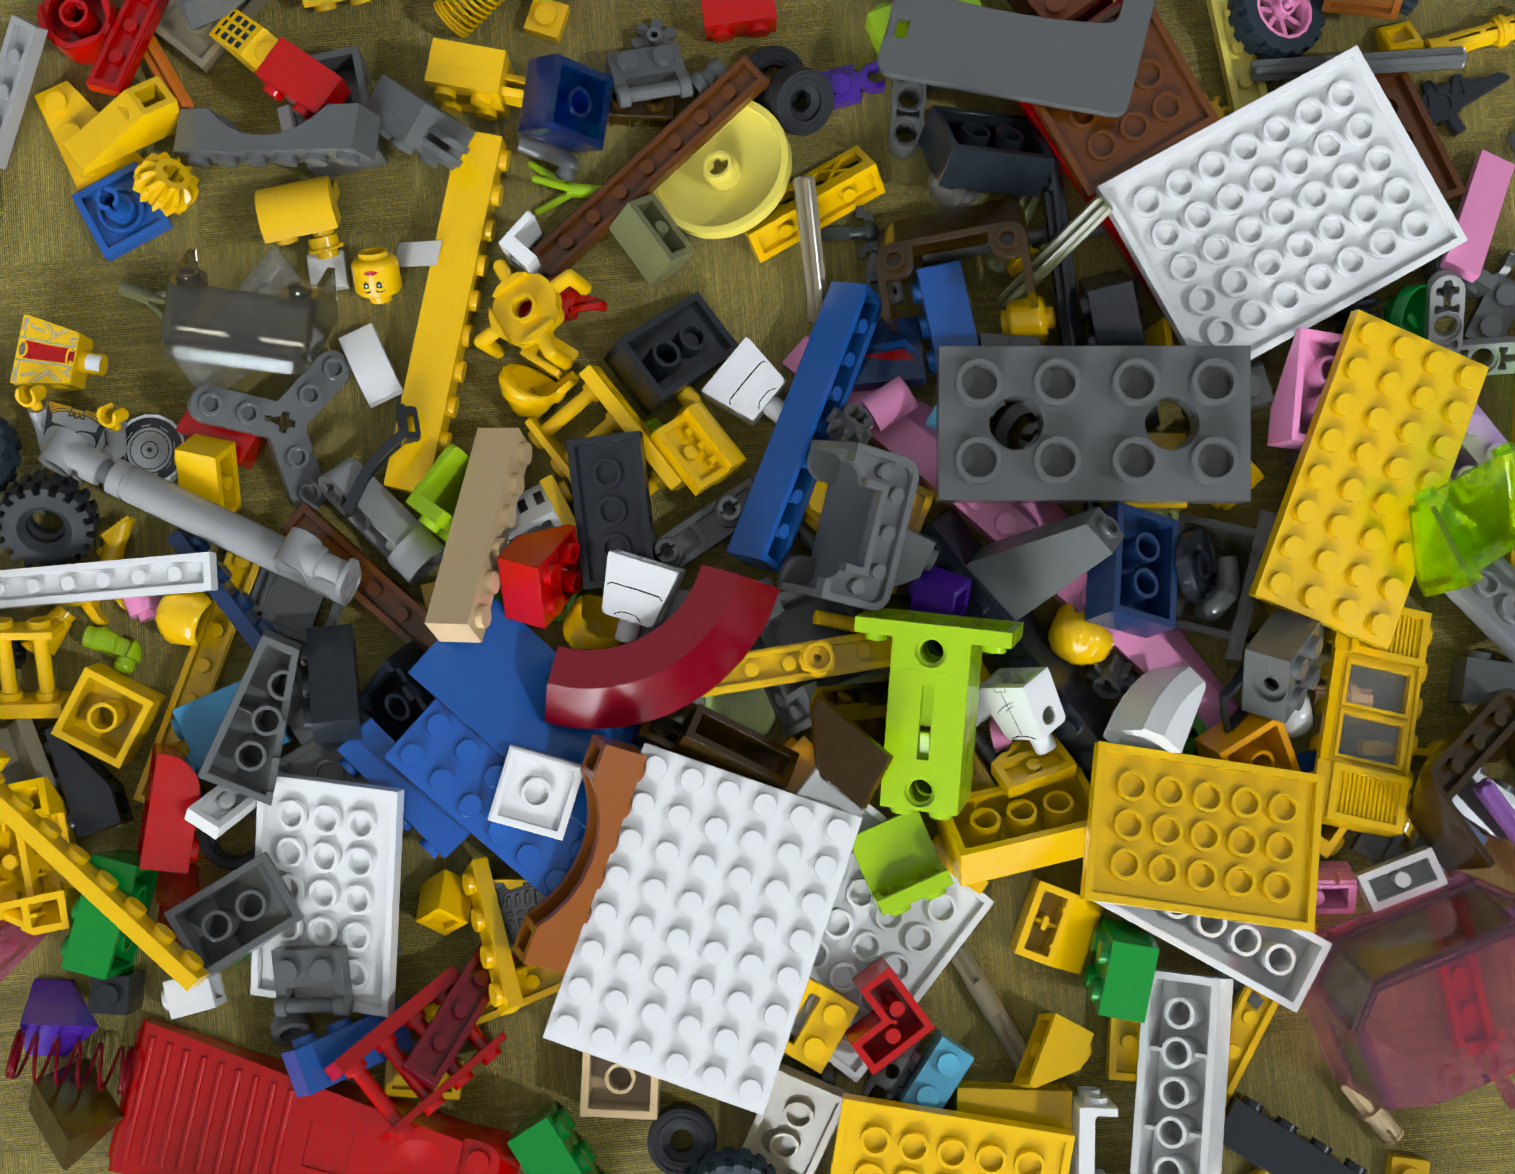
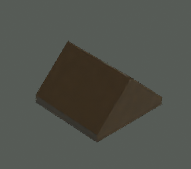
M88 1058L81 1060L79 1084H81L91 1062ZM77 1062L71 1064L65 1079L59 1086H56L54 1083V1072L42 1076L40 1081L37 1083L33 1081L28 1110L63 1170H68L125 1117L107 1087L101 1093L98 1091V1072L94 1065L87 1081L79 1090L75 1083ZM65 1067L58 1070V1081L60 1080L65 1070Z

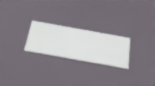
M442 240L399 243L396 254L399 267L437 265Z

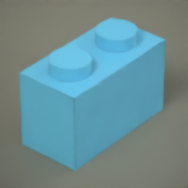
M938 1029L922 1053L923 1058L903 1087L899 1095L901 1102L943 1109L975 1059L969 1049Z

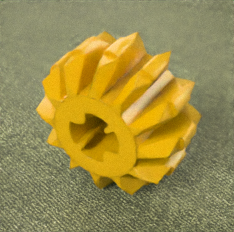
M164 151L159 155L151 153L145 157L142 163H139L134 171L133 178L135 181L132 189L141 194L139 202H148L152 206V212L161 209L163 214L168 217L173 213L180 215L193 204L199 192L197 189L199 179L191 174L192 166H184L180 162V156L171 159L169 154Z

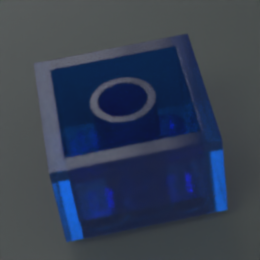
M558 53L529 58L518 132L573 153L603 150L614 77Z

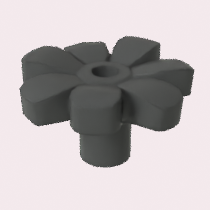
M653 19L650 28L646 24L641 23L636 28L639 37L632 39V48L639 49L675 43L673 40L676 38V32L673 27L663 29L661 19Z

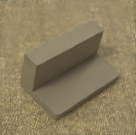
M17 719L8 727L0 729V749L11 757L1 771L6 778L4 783L7 785L47 776L55 787L56 782L33 720Z

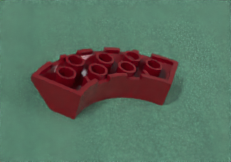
M702 564L697 579L681 606L663 624L647 635L621 646L599 650H580L558 646L547 683L544 722L570 728H622L668 716L713 690L747 656L746 654L759 635L762 634L772 614L780 589L736 573Z

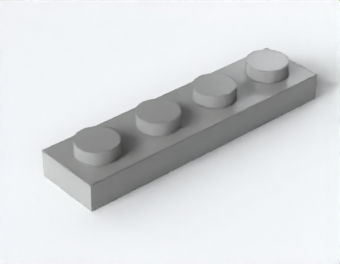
M11 15L0 52V169L6 170L48 33V30L16 15Z

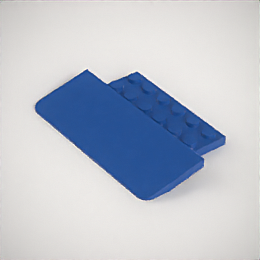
M493 598L491 623L485 629L482 643L439 642L437 639L407 672L436 698L383 757L543 896L547 897L570 870L580 850L587 819L585 785L581 778L563 841L487 820L509 745L520 746L582 764L593 734L634 745L642 751L641 747L631 743L638 725L622 728L583 729L544 722L547 683L556 652L524 623L507 619L505 617L504 605L496 598Z

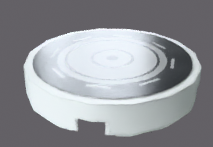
M141 415L128 422L126 427L127 453L121 459L173 483L178 478L177 467L174 464V449L181 445L187 436L176 431L178 424L161 415Z

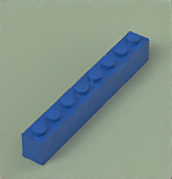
M831 281L726 551L748 566L780 573L783 562L788 558L817 482L810 475L807 468L811 441H830L828 433H826V429L830 424L826 419L834 407L841 409L844 403H847L882 312L881 297L867 284Z

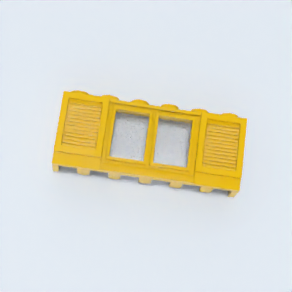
M1403 607L1389 649L1377 648L1331 628L1327 630L1325 642L1332 644L1330 661L1324 663L1321 667L1320 678L1326 679L1327 685L1325 697L1317 700L1314 713L1321 715L1322 719L1319 734L1312 736L1309 743V750L1317 753L1314 770L1308 772L1325 775L1322 824L1383 838L1403 834L1408 821L1407 797L1413 784V773L1410 771L1411 757L1415 754L1418 746V736L1414 734L1416 720L1419 719L1423 709V700L1419 698L1420 689L1428 672V665L1426 663L1427 647L1431 642L1433 634L1432 627H1430L1432 613Z

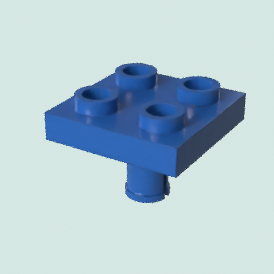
M136 161L72 195L100 250L110 262L174 227L169 216L166 217L161 209L152 212V206L148 202H139L141 194L132 189L135 181L133 178L134 171L139 165Z

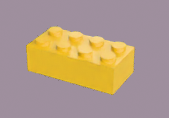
M1077 767L1076 776L1009 799L1000 786L971 792L970 799L958 816H952V819L949 820L937 819L938 835L960 886L1084 857L1090 784L1082 769Z

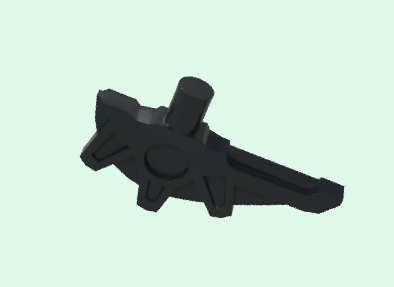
M1497 72L1489 77L1463 79L1462 74H1455L1450 78V82L1439 86L1431 80H1427L1420 87L1423 93L1421 100L1434 126L1445 124L1455 138L1467 130L1458 116L1459 112L1475 100L1506 83L1510 76Z

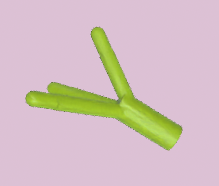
M528 161L527 163L529 168L544 176L534 175L532 177L534 183L566 191L536 208L534 211L536 215H541L571 198L588 199L602 186L560 180L556 177L555 173L533 161Z

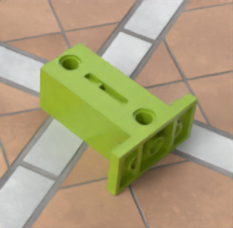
M893 608L867 609L855 616L854 632L865 633V639L887 641L889 636H892L884 749L894 757L881 781L880 806L891 807V812L903 815L913 814L914 811L929 812V817L939 820L952 819V816H958L970 799L982 651L992 654L1006 653V648L1012 649L1022 638L1024 622ZM933 640L941 644L943 652L935 648Z

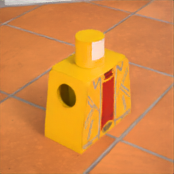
M24 314L10 383L19 387L28 384L30 389L39 384L44 386L46 390H83L87 374L104 376L106 374L108 357L105 354L93 353V340L85 335Z

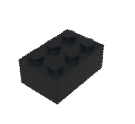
M932 105L918 140V145L937 185L949 190L961 188L976 190L980 193H1007L1014 197H1022L1023 195L1039 197L1055 161L1041 133L1025 116Z

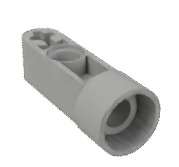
M351 457L345 459L318 479L323 495L344 516L347 496L358 474L364 467L359 461ZM373 476L360 498L353 516L347 519L387 559V562L410 585H413L428 575L441 562L445 545L426 526H423Z

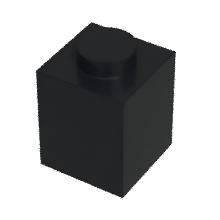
M132 969L107 980L91 976L88 1013L128 1015L143 1008L146 970Z

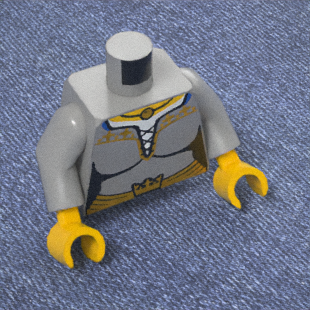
M24 384L16 389L15 398L20 405L28 408L41 452L57 428L61 426L82 436L87 440L89 446L111 455L112 461L115 463L127 453L126 427L128 422L125 421L129 417V412L126 409L120 408L114 411V404L111 402L101 406L97 413L47 401L46 405L41 402L47 395V390L44 386L37 384L30 389L28 384ZM72 473L69 477H62V481L69 483L71 478L79 481L77 489H80L81 478Z

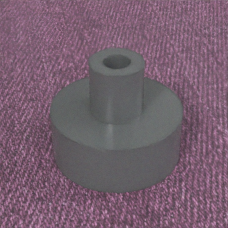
M293 1013L291 1017H274L270 1022L273 1042L283 1046L292 1045V1040L310 1033L308 1015L306 1013Z

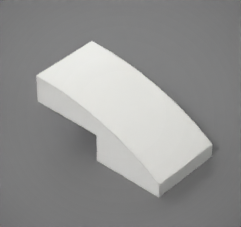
M372 323L338 338L355 378L371 408L403 393V388L394 366L387 357L377 330Z

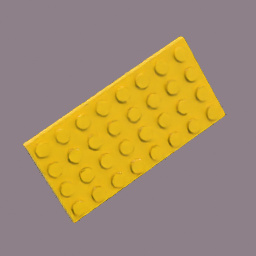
M1359 309L1351 311L1248 595L1294 614L1319 620L1323 626L1377 648L1389 649L1489 367Z

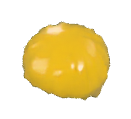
M205 591L164 595L161 598L156 609L155 621L160 634L166 641L171 644L191 647L197 645L195 633L204 610L212 603L210 594Z
M590 594L581 595L576 599L564 617L562 630L565 640L572 649L599 650L623 644V642L614 638L619 618L602 612V597Z
M1072 603L1063 604L1058 609L1048 633V641L1052 652L1071 665L1084 666L1101 662L1109 655L1110 650L1115 644L1113 634L1101 625L1086 622L1085 613L1075 611Z

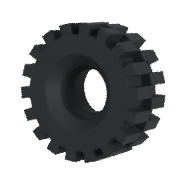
M39 471L35 479H32L29 473L22 476L19 483L15 480L9 486L0 503V536H2L0 547L3 550L11 548L9 557L15 561L22 557L25 559L24 566L32 568L33 563L41 564L40 567L50 566L51 564L65 565L68 561L71 564H76L80 561L81 555L85 557L88 554L96 535L100 513H96L98 508L96 499L89 501L91 492L86 487L81 491L77 489L79 481L71 478L69 483L62 481L63 476L58 473H54L53 478H47L46 471ZM40 510L54 512L62 518L63 525L59 528L43 527L33 519V514Z

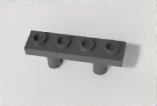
M751 477L655 540L657 561L682 569L731 536L735 531L745 501L753 485Z

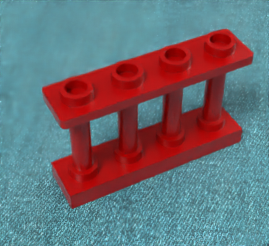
M453 965L324 1069L333 1082L343 1074L348 1079L353 1078L391 1127L378 1137L382 1144L393 1137L397 1142L406 1137L417 1127L413 1120L424 1111L429 1116L446 1101L442 1094L452 1086L457 1091L475 1076L471 1069L479 1062L486 1066L502 1052L499 1045L508 1038L504 1032H501L489 1041L475 1024L467 1039L477 1052L462 1065L454 1058L446 1071L449 1076L434 1090L401 1070L407 1056L396 1044L395 1041L398 1038L394 1035V1032L405 1025L408 1030L412 1028L419 1038L429 1024L424 1018L427 1014L423 1008L432 1001L436 1006L442 1004L452 988L451 985L455 983L460 975ZM373 1049L378 1054L383 1052L420 1100L405 1115L399 1111L365 1067L368 1063L364 1057Z

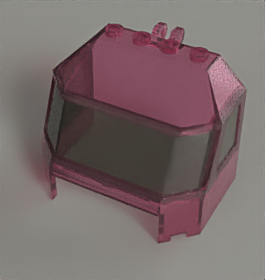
M1447 870L1450 877L1447 879L1449 883L1447 885L1377 912L1368 911L1325 930L1317 929L1315 934L1332 943V946L1302 1003L1335 1080L1385 1111L1440 1104L1494 1081L1505 1104L1510 1109L1515 1108V1085L1508 1077V1075L1515 1072L1514 892L1466 872Z

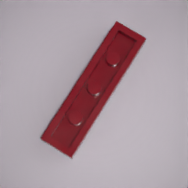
M482 942L479 943L401 1067V1070L432 1090L440 1083L490 1001L489 984L492 982L489 970L483 968L480 960ZM512 954L513 962L517 957L514 954Z

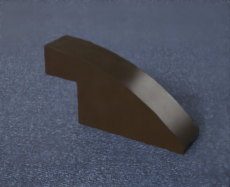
M700 703L686 718L672 713L653 721L638 724L631 743L643 748L644 743H649L776 788H786L800 755V753Z

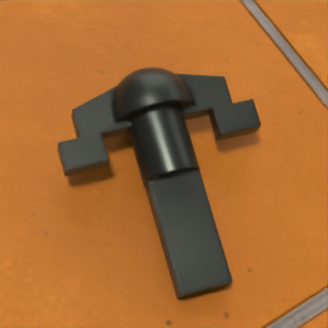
M856 206V217H864V224L822 228L821 241L865 239V247H858V258H866V252H873L872 249L879 235V228L874 221L871 211H864L863 206Z

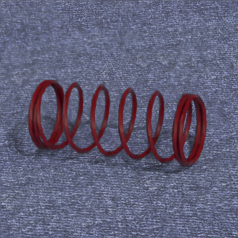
M19 1028L16 1031L6 1065V1079L15 1080L19 1077L34 1045L32 1080L34 1083H37L44 1075L56 1047L54 1083L56 1086H59L65 1079L78 1049L75 1083L79 1090L87 1081L100 1050L97 1074L98 1091L101 1093L106 1088L121 1053L117 1094L125 1095L136 1046L132 1047L130 1045L128 1047L126 1058L124 1044L118 1048L108 1075L101 1087L104 1043L103 1041L99 1042L81 1084H79L83 1045L82 1038L80 1037L76 1041L65 1070L58 1081L61 1036L59 1034L55 1037L44 1066L36 1079L39 1032L34 1033L22 1064L16 1073L26 1035L25 1029L21 1030Z

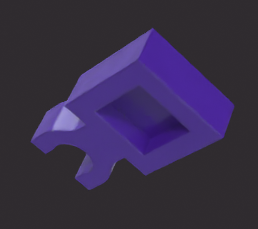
M878 61L867 64L858 72L854 71L852 64L820 72L828 79L833 89V110L861 103V93L863 92L878 94L885 90L883 80L876 83L868 80L869 75L879 73Z

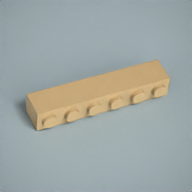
M477 428L425 619V625L439 642L482 643L485 629L491 623V605L494 594H497L500 587L497 557L508 546L510 530L516 524L518 499L524 492L526 467L532 461L531 444L527 442L519 428Z

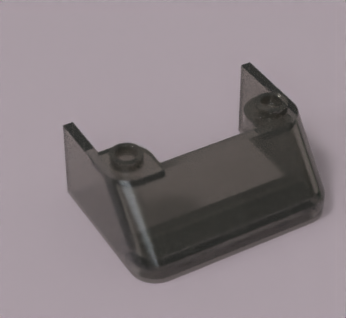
M189 248L168 277L160 332L161 349L165 356L174 359L283 374L306 372L312 367L338 320L335 268L327 267L317 285L302 280L293 281L284 287L278 296L208 286V275L204 271L199 270L197 249Z

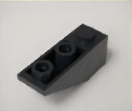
M54 727L45 729L44 732L47 738L44 742L45 750L48 757L55 763L58 773L56 775V785L59 792L66 798L69 807L67 811L68 823L72 830L76 831L77 836L93 835L133 821L134 816L124 785L95 756L50 734Z

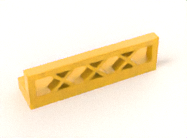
M858 145L805 174L814 176L815 184L819 181H826L816 186L820 229L856 209V206H862L886 192L876 163ZM856 160L860 162L851 168H844ZM793 181L788 184L782 199L775 209L758 225L743 232L760 263L799 242L795 199L787 204H781L789 198H795Z

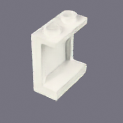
M1078 1086L1077 1092H1072V1130L1075 1134L1069 1174H1106L1103 1169H1095V1119L1098 1116L1118 1117V1107L1105 1093H1101L1098 1087Z

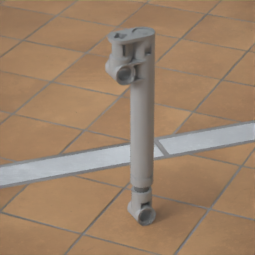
M58 427L38 457V460L45 467L55 473L69 477L72 473L95 486L102 483L106 493L118 499L122 498L123 501L343 606L348 605L358 589L362 577L359 561L353 557L346 561L329 553V549L323 546L316 536L306 530L292 527L285 537L141 467L138 468L124 459H120L116 463L113 462L111 455L89 446L87 440L68 428Z

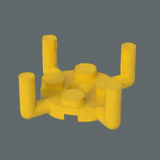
M503 259L496 260L493 264V269L501 283L496 287L492 295L495 299L492 309L489 308V321L491 325L474 338L475 346L492 357L499 359L505 353L504 347L495 341L499 337L522 349L538 345L547 360L563 370L570 369L573 365L572 358L556 348L550 338L555 329L564 321L565 313L562 309L560 293L570 286L581 295H588L592 289L591 284L572 269L565 270L549 281L537 273L520 272ZM526 301H531L532 309L530 313L520 318L518 313L520 306Z

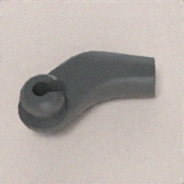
M520 133L517 152L557 165L555 175L560 180H574L575 170H579L580 163L570 151L554 141Z
M1237 556L1218 558V570L1215 579L1217 587L1213 597L1206 602L1194 604V613L1199 619L1214 621L1220 618L1239 596L1241 582Z

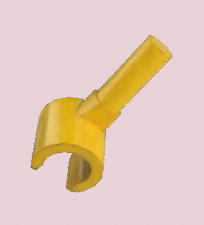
M688 386L677 396V400L683 405V408L678 411L675 418L680 416L688 406L702 402L701 396L693 387Z

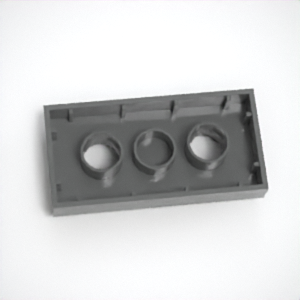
M1251 345L939 346L937 350L936 503H1116L1119 501L1122 503L1240 504L1251 501ZM1005 402L1023 404L1032 411L1037 419L1038 434H1035L1033 439L1023 446L1021 450L1005 448L991 434L989 427L990 416L993 417L995 412L1005 405ZM1159 402L1174 403L1182 408L1188 416L1190 434L1181 445L1177 446V450H1167L1157 446L1151 441L1146 432L1145 418L1152 408L1159 405Z

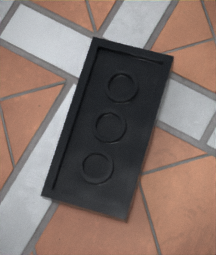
M642 431L566 440L577 538L580 544L579 555L584 590L604 588L607 556L611 550L620 549L657 561Z

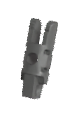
M925 1036L875 1075L871 1074L859 1095L872 1097L874 1089L879 1085L889 1092L885 1100L896 1101L907 1080L923 1058L916 1051ZM891 1064L897 1065L900 1070L897 1078H893L888 1072Z

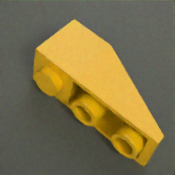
M158 75L120 93L64 144V148L82 173L87 174L176 133L179 116L177 99Z

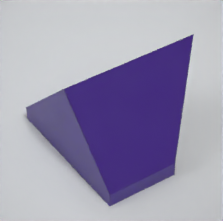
M35 978L33 980L20 1021L21 1030L25 1029L26 1031L24 1041L26 1052L34 1033L38 1031L39 1044L37 1056H48L55 1037L60 1034L61 1046L59 1056L66 1057L73 1051L75 1043L80 1037L84 1041L99 1027L92 1013H88L89 1008L74 984L75 979ZM33 1045V1048H32V1050H31L30 1055H33L34 1045ZM56 1047L54 1049L52 1056H55Z

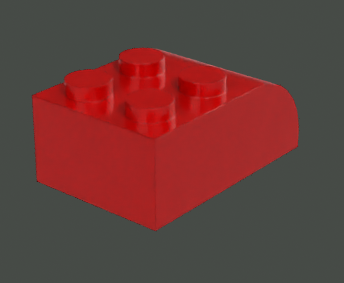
M153 743L136 856L139 869L188 873L189 862L197 861L199 839H196L195 826L184 818L188 807L199 800L202 795H200L198 777L185 754L167 744Z

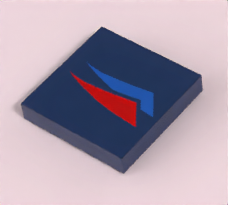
M917 317L898 318L900 330L898 333H892L884 320H878L852 391L879 389L898 376L901 377L907 387L926 384Z

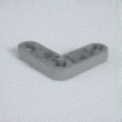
M1441 270L1433 274L1426 286L1424 339L1458 354L1463 350L1462 355L1470 359L1476 350L1481 348L1489 349L1491 357L1484 364L1489 367L1487 375L1514 374L1515 359L1509 354H1515V336L1463 339L1465 283L1457 273L1451 270ZM1449 280L1455 288L1447 292V302L1450 306H1443L1444 298L1437 291V288H1442L1444 281ZM1447 315L1454 318V325L1448 332L1437 333L1434 331V324L1441 316ZM1501 347V350L1508 356H1500L1499 348Z

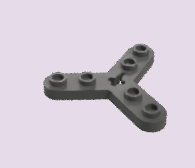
M326 351L316 356L276 401L205 385L195 389L190 394L187 400V409L190 416L202 424L266 438L290 505L297 510L302 503H308L316 510L323 505L326 497L321 492L318 484V479L322 475L306 426L347 382L350 377L351 367L346 356L339 351ZM282 412L286 413V420L292 422V426L285 428L283 433L279 432V425L266 421L264 416L276 418L280 417Z

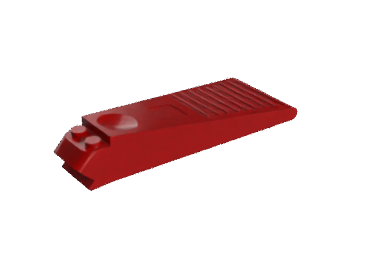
M144 1017L141 1028H137L133 1047L136 1046L126 1093L124 1096H121L119 1105L125 1117L114 1127L107 1156L111 1158L108 1170L123 1174H519L520 1163L507 1144L513 1134L511 1131L474 1124L437 1111L427 1116L423 1111L413 1120L417 1127L399 1142L393 1137L382 1144L378 1137L391 1126L359 1085L342 1080L310 1096L297 1097L283 1060L152 1017ZM389 1096L403 1115L416 1105Z

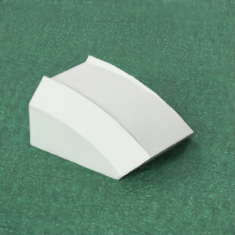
M1190 666L1152 668L1132 684L1121 698L1110 718L1103 737L1109 743L1182 753L1206 688L1205 681Z

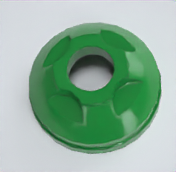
M1410 284L1399 291L1393 299L1390 298L1383 309V320L1424 338L1427 285Z

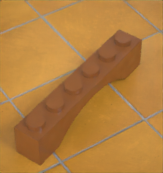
M593 734L580 767L587 799L586 829L581 847L570 870L559 885L542 902L525 913L512 948L523 964L566 973L583 925L588 923L591 917V904L595 893L604 883L605 867L609 856L618 846V833L623 819L629 815L632 809L634 790L637 783L644 777L646 771L647 756L634 745Z

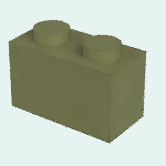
M654 193L629 201L609 227L611 233L650 286L675 277L695 253L693 246Z

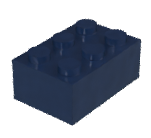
M1119 501L1101 509L1107 516L1112 517L1117 522L1120 531L1125 536L1113 554L1087 571L1085 621L1143 638L1176 629V545L1179 537L1180 521Z

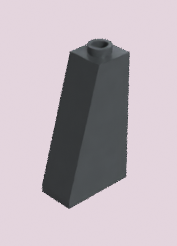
M1100 507L986 544L977 551L966 567L1011 617L1018 621L1113 554L1125 535L1120 531L1117 522L1112 517L1107 516Z

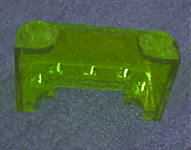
M1513 441L1493 448L1491 450L1493 457L1436 489L1435 486H1431L1412 495L1415 502L1408 506L1414 565L1416 582L1424 597L1473 585L1483 579L1481 575L1482 568L1515 549V444Z

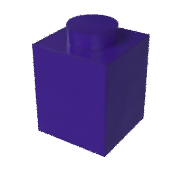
M933 565L930 572L924 570L920 578L911 581L908 594L911 596L909 610L963 616L967 612L972 579Z

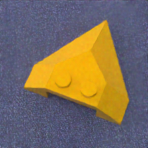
M47 776L7 784L13 792L17 791L28 797L34 804L32 809L41 818H48L55 822L62 830L60 835L68 843L77 845L75 832L70 827L67 819L69 808ZM0 819V920H5L21 927L20 930L31 935L71 928L74 919L71 917L72 908L76 899L81 896V893Z

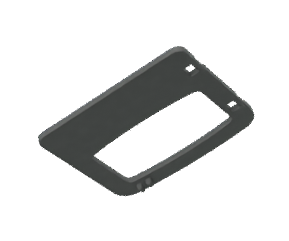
M893 0L889 14L890 18L878 55V67L880 72L889 78L1105 117H1119L1127 111L1130 104L1155 0H1123L1120 15L1112 23L1044 18L987 8L957 0ZM898 21L910 22L906 38L894 37Z

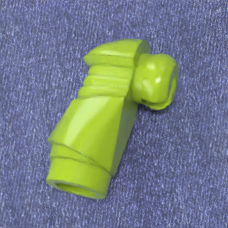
M89 625L85 630L82 646L116 658L114 668L117 671L131 674L134 672L135 664L139 665L141 663L142 648L137 639L133 642L129 641L106 626L94 627Z

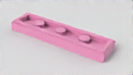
M1483 149L1476 155L1465 187L1467 192L1462 196L1455 217L1468 240L1444 253L1440 268L1451 270L1457 273L1459 277L1471 283L1480 277L1515 164Z

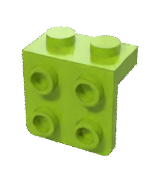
M454 444L448 445L437 457L436 462L421 482L415 486L413 492L405 501L422 515L418 521L445 542H447L470 458Z
M918 811L908 815L898 814L857 833L852 851L876 907L883 916L890 914V916L903 914L912 908L911 903L925 898L926 901L936 899L947 892L946 887L954 884L948 869L939 860Z

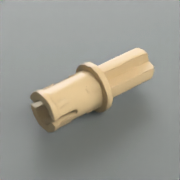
M1354 1074L1345 1077L1344 1081L1340 1084V1088L1358 1110V1118L1370 1125L1385 1146L1395 1144L1387 1130H1390L1399 1142L1404 1136V1130L1385 1109L1386 1104L1384 1100L1376 1098L1360 1076Z

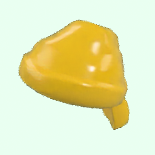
M518 363L503 366L498 376L502 395L509 403L512 411L518 417H533L537 419L544 415L554 403H561L566 393L580 380L579 376L574 371H571L558 382H555L543 372Z

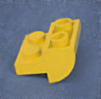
M325 175L255 191L256 213L265 244L276 242L277 245L282 246L296 242L299 236L312 234L313 237L318 238L334 233V229L338 228L341 220L337 205L340 191L336 179L329 180V176Z
M702 402L688 406L680 416L658 428L650 436V440L695 496L715 484L717 486L740 471L748 461Z

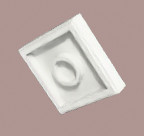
M510 744L487 820L563 841L582 778L580 772L582 764Z

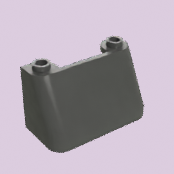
M812 440L807 458L808 471L814 479L828 484L811 557L805 555H792L788 557L780 569L776 588L863 609L879 610L888 603L892 594L919 483L918 466L908 457L859 442Z

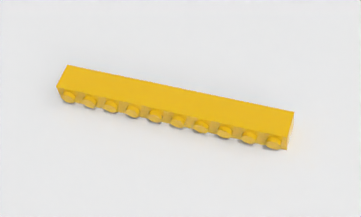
M475 131L468 144V147L471 148L467 155L463 154L460 158L463 161L460 168L450 169L436 240H442L437 265L430 266L401 399V404L416 407L421 439L418 442L407 443L389 458L383 485L390 490L411 494L415 486L421 482L436 462L437 457L452 442V433L448 432L450 419L456 418L459 409V397H456L458 383L464 382L466 376L467 362L463 361L465 348L471 347L474 338V326L470 324L473 312H478L481 305L482 292L478 290L480 277H485L488 271L489 256L485 255L488 241L493 242L496 233V220H493L495 206L500 207L503 200L504 187L500 185L502 172H508L511 161V151L507 150L508 148L502 136ZM413 416L406 417L408 432H415ZM396 423V427H395V432H394V434L398 432V425H397V423Z

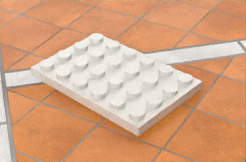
M277 772L272 806L257 801L255 857L264 852L269 854L305 918L252 952L251 995L276 998L271 950L278 946L347 945L354 999L352 1012L389 1017L395 1012L404 789ZM334 987L294 988L295 997L335 996Z

